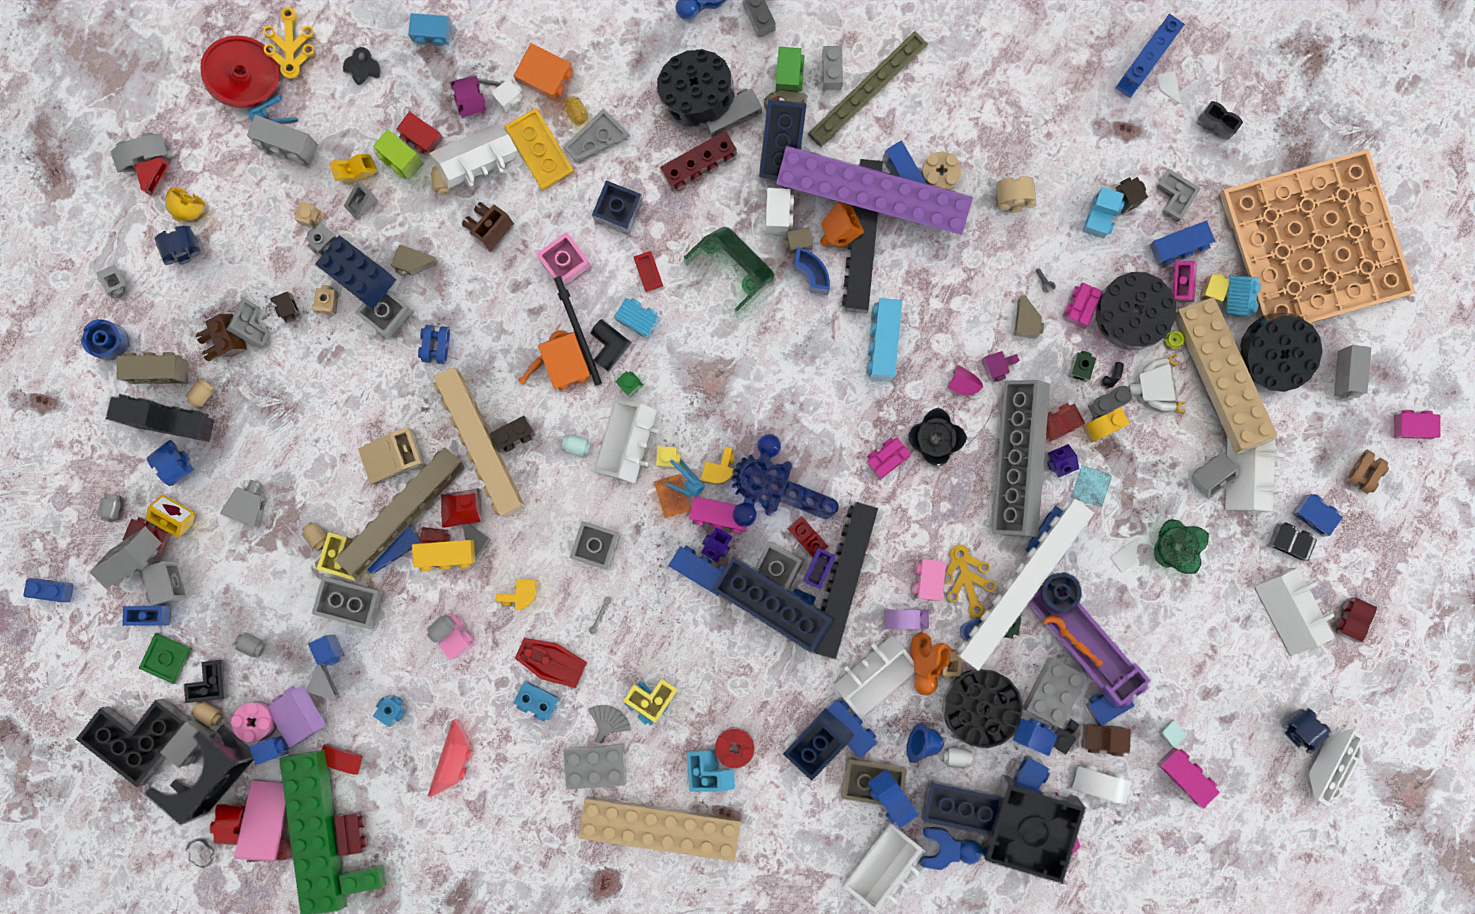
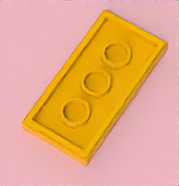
M537 108L504 126L542 191L574 173L572 166Z

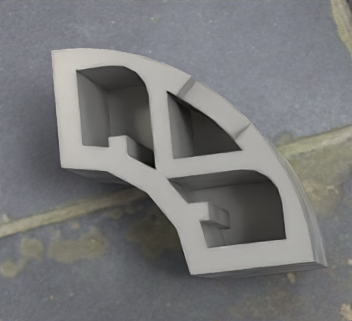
M152 132L144 133L142 137L129 141L119 142L116 144L117 147L110 151L117 172H135L134 164L159 157L164 159L168 155L162 135L153 134Z

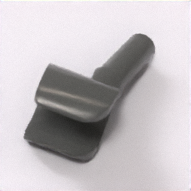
M1040 268L1036 269L1043 283L1042 290L1049 293L1047 284H1050L1051 288L1055 289V283L1048 281Z

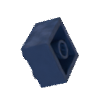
M606 180L592 213L593 220L629 234L643 200L642 194Z

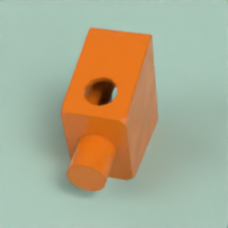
M839 201L834 205L822 221L821 226L825 235L820 239V242L826 248L831 244L845 247L864 233L852 205Z

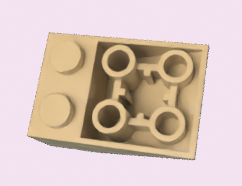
M409 427L387 434L358 448L370 485L425 465L413 429Z

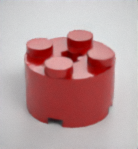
M730 727L725 729L716 740V756L728 768H741L750 762L754 754L752 736L742 728ZM732 743L740 745L738 752L730 750Z
M216 805L215 821L211 822L209 829L210 833L214 836V843L237 845L245 805Z

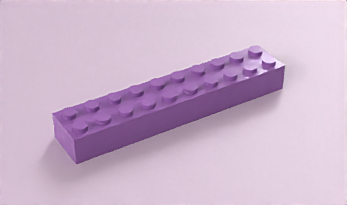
M786 145L776 182L777 185L960 235L963 233L973 197L967 194Z

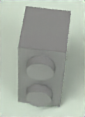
M823 46V90H842V46Z
M1221 453L1218 456L1212 457L1204 467H1199L1194 471L1192 475L1193 484L1210 499L1239 477V470L1224 453Z

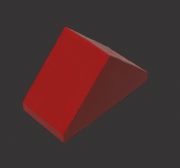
M159 157L134 164L141 190L152 196L170 163Z

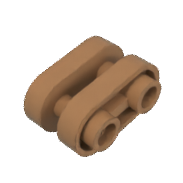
M1368 449L1360 455L1346 479L1352 485L1360 482L1359 489L1366 494L1376 491L1379 486V479L1389 470L1388 462L1382 458L1376 461L1373 460L1375 453ZM1369 467H1371L1370 470L1368 471L1367 475L1364 476V474H1365V472L1367 471V469H1368Z

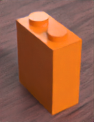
M530 43L513 76L516 82L556 101L558 96H562L566 81L571 79L573 68L571 62Z
M574 331L538 344L554 389L559 388V390L570 387L569 383L576 381L579 384L588 380L587 377L590 376V372Z

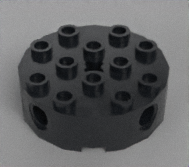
M704 49L688 50L673 56L663 66L657 78V92L666 114L679 124L690 127L699 126L700 123L708 121L711 123L718 120L729 110L734 99V82L726 61L719 55Z
M1130 272L1117 277L1103 290L1096 310V321L1101 333L1111 344L1131 350H1142L1155 345L1171 331L1176 319V301L1171 289L1160 278L1147 272Z
M1275 313L1260 317L1248 327L1240 343V354L1252 380L1269 390L1281 392L1299 388L1310 380L1320 365L1323 352L1321 338L1314 326L1304 319L1289 313Z
M973 669L963 672L961 676L951 681L944 693L942 712L947 727L955 737L970 746L991 748L1002 745L1014 736L1021 721L1023 703L1018 689L1009 678L993 670L979 669V671ZM980 704L986 705L984 708L985 712L978 711Z

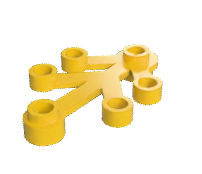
M285 7L280 13L281 19L285 23V41L275 33L272 26H265L263 33L266 38L271 39L286 53V60L276 52L272 44H266L264 52L266 56L273 58L281 66L280 71L285 78L293 79L299 75V66L308 57H312L315 51L311 44H305L302 48L303 52L295 59L294 52L307 39H311L314 36V31L312 27L304 26L302 34L293 41V23L296 21L297 16L294 9ZM291 12L292 14L291 16L287 17L285 16V13ZM272 30L273 33L268 35L266 34V31ZM310 30L311 34L306 35L305 31ZM272 48L273 52L268 53L267 49ZM307 48L312 49L310 53L305 52ZM288 66L293 67L292 71H287L286 69Z
M955 545L950 551L952 561L945 572V575L948 574L950 576V580L948 582L944 580V583L949 584L953 581V573L958 565L961 573L952 590L947 593L946 598L949 602H956L959 598L958 593L964 584L970 602L968 606L969 615L974 618L981 617L984 613V607L981 603H978L972 581L982 586L987 592L994 591L996 584L992 580H985L969 571L967 563L977 567L981 573L989 572L990 565L988 562H981L970 556L966 546ZM959 550L963 552L962 558L957 556ZM982 564L987 565L986 571L981 570ZM988 582L993 585L991 590L986 588ZM951 593L956 595L955 600H950L949 595ZM975 606H978L980 608V612L978 614H975L973 612V608Z

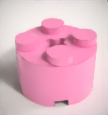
M259 701L246 703L235 711L231 718V725L239 739L245 742H256L266 739L273 734L276 724L267 708L269 704Z

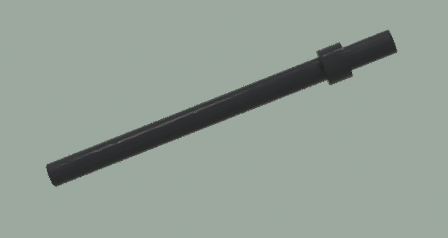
M561 276L555 277L553 279L559 291L557 293L558 297L564 304L595 386L602 384L569 299L571 297L568 289L566 290Z

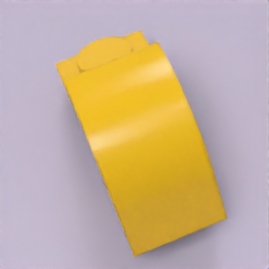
M356 154L348 161L333 160L329 163L335 181H343L344 185L356 183L358 180L362 181L377 172L371 154Z
M1122 407L1082 427L1090 443L1130 423Z
M725 447L720 465L705 461L701 476L702 482L720 485L732 478L735 469L728 466L729 464L733 465L735 454L732 453L733 448Z
M516 579V594H496V601L501 602V606H512V603L515 602V610L526 609L533 604L537 597L538 580Z

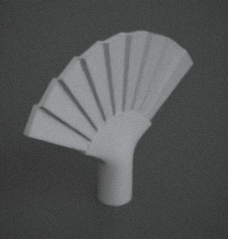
M598 705L588 709L599 728V733L595 739L596 742L602 744L608 733L630 730L627 718L618 709L608 705Z

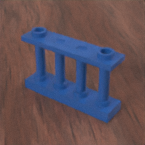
M1169 13L1115 88L1128 98H1131L1185 24Z

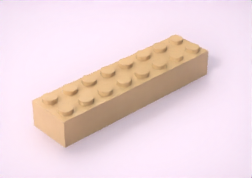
M1215 297L1179 309L1176 313L1175 321L1184 336L1186 346L1235 454L1237 455L1272 442L1278 435Z
M452 367L434 376V388L444 398L441 402L445 410H448L452 415L450 421L453 427L457 428L460 432L458 434L460 442L468 448L466 452L467 457L477 467L474 471L478 479L482 480L485 484L483 490L486 496L490 497L493 501L491 506L494 513L507 518L525 509L526 506L490 435V431L462 373L457 368Z
M586 796L578 839L735 862L740 819Z

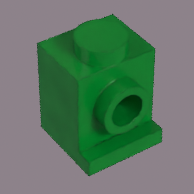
M626 371L615 381L629 397H632L644 385L631 371L629 373Z

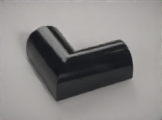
M600 319L590 332L594 338L605 345L594 358V362L609 372L632 342L603 319Z
M223 659L201 662L203 681L184 684L185 703L225 699Z

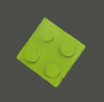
M389 129L373 145L377 151L375 154L386 166H390L401 178L405 176L410 180L424 164L418 154Z

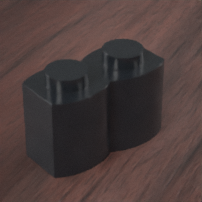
M1211 101L1198 117L1199 122L1203 126L1214 129L1215 133L1224 139H1230L1243 123L1238 115L1227 112L1223 105L1215 101Z
M1284 522V524H1277L1268 546L1301 561H1309L1317 539L1312 537V533L1304 530L1299 532L1295 530L1294 525Z

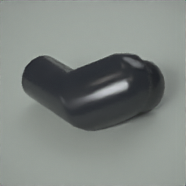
M1115 362L1111 377L1104 376L1102 379L1103 386L1112 388L1121 379L1124 368L1122 362Z

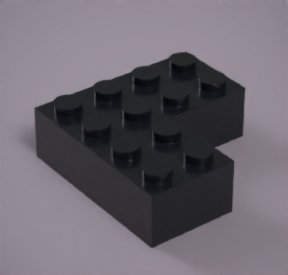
M119 394L118 397H110L106 420L130 427L210 442L214 419L208 418L209 414L200 411H189L175 406L169 407L149 399H137L123 394Z
M164 698L155 700L135 726L110 706L101 707L75 740L135 787H139L148 782L166 759L160 752L185 722L191 721V719Z

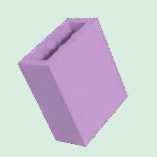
M304 686L288 688L284 691V696L281 694L272 699L273 703L267 707L289 748L303 742L326 726Z

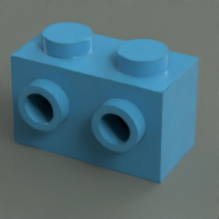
M524 681L514 700V704L517 705L516 708L525 713L530 711L535 714V718L545 721V719H551L560 697L530 682Z

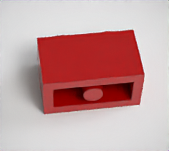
M410 111L396 128L400 134L399 138L407 144L409 142L415 145L414 148L421 154L425 152L429 155L443 139L439 131Z

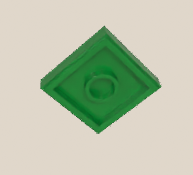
M155 633L138 669L169 683L176 684L192 648L159 633Z

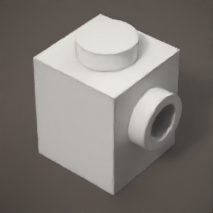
M509 78L491 92L493 98L505 112L517 107L523 99L520 93L522 89L516 82L512 83Z

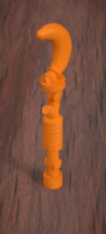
M557 330L551 334L549 340L568 334V332ZM542 356L536 358L529 366V370L518 379L521 384L524 385L525 380L530 377L531 373L535 372L543 363Z
M1050 615L1044 619L1043 624L1045 625L1051 622L1057 624L1060 627L1061 637L1064 638L1066 636L1071 640L1070 644H1075V647L1081 653L1087 655L1091 661H1094L1098 668L1104 663L1096 655H1093L1087 646L1081 641L1076 640L1069 633L1070 630L1066 629L1062 618Z

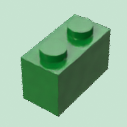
M383 865L346 871L339 875L342 895L379 889L386 885Z

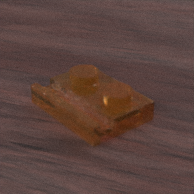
M681 474L654 481L665 519L691 511L688 497L665 485L668 482L685 489Z

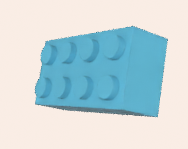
M879 298L878 302L874 303V307H872L871 318H875V321L872 322L870 327V337H873V341H870L868 347V355L871 356V360L867 363L866 374H869V380L892 382L895 378L902 300Z

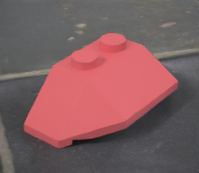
M454 719L451 722L427 795L429 797L448 789L465 777L466 769H464L466 761L469 762L473 750H470V740L458 719Z

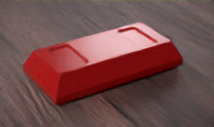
M648 251L634 256L633 258L645 292L663 287L652 252Z

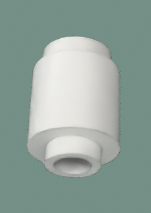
M948 747L947 751L943 752V763H946L947 767H971L972 751H967L965 748Z

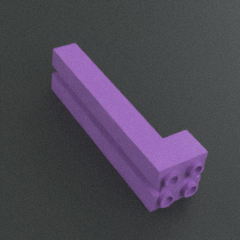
M1043 584L1040 586L1027 606L1042 623L1050 615L1062 618L1066 629L1070 630L1069 633L1076 640L1081 641L1087 646L1093 655H1096L1098 659L1104 662L1098 668L1094 661H1091L1087 655H1084L1075 647V644H1070L1071 640L1066 636L1064 638L1061 637L1060 627L1052 622L1044 624L1115 709L1118 707L1123 709L1134 701L1133 695H1141L1149 688L1147 684L1151 682L1150 678L1136 662L1132 664L1080 602L1071 612L1066 614L1053 613L1041 601L1040 596ZM1056 590L1059 597H1066L1064 590Z

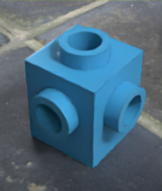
M396 695L382 697L376 705L378 709L373 717L386 726L391 727L396 721L399 722L405 714L403 710L406 706L402 704L403 700Z

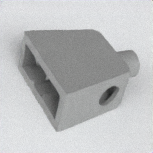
M250 479L246 490L236 487L220 514L252 527L260 528L266 503V497L257 494L261 483Z

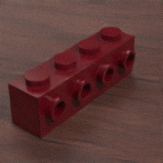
M725 130L662 165L660 172L671 191L675 189L678 191L684 188L687 182L700 179L703 173L715 171L721 163H729L734 160L737 155V149Z

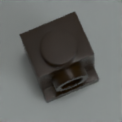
M287 291L270 298L271 302L277 305L275 311L278 317L284 319L285 323L293 322L296 320V317L301 316L294 296Z

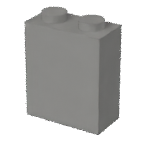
M1351 345L1338 351L1334 396H1341V400H1353V398H1360V395L1368 393L1372 347Z

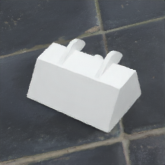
M495 124L432 151L429 155L447 188H451L464 181L468 187L474 186V177L482 173L485 176L488 174L487 171L496 168L499 174L503 173L505 163L516 158L517 149L508 133Z
M615 399L593 472L635 483L640 466H649V463L642 461L650 433H659L658 429L652 428L657 410L640 403Z
M1227 439V457L1238 467L1239 477L1226 486L1225 510L1273 511L1274 494L1284 493V488L1274 487V476L1280 475V471H1274L1275 459L1285 458V453H1275L1274 439L1270 443L1236 455L1229 439Z
M1289 568L1254 586L1291 656L1318 647L1335 638L1327 623L1328 620L1335 616L1334 613L1321 612L1318 603L1322 601L1321 598L1314 599L1310 589L1318 585V582H1305L1299 568Z
M893 636L889 637L878 648L871 642L869 645L874 651L865 659H862L852 670L845 664L843 668L847 674L833 685L860 719H863L915 674L913 659Z
M889 823L843 884V887L874 913L880 914L890 900L897 905L901 904L902 901L894 894L901 885L906 889L909 887L905 879L911 871L918 876H922L923 873L915 866L926 853V850L893 824Z

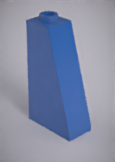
M902 140L885 150L882 161L891 174L926 183Z

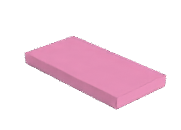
M251 781L235 851V859L276 862L286 814L283 783Z

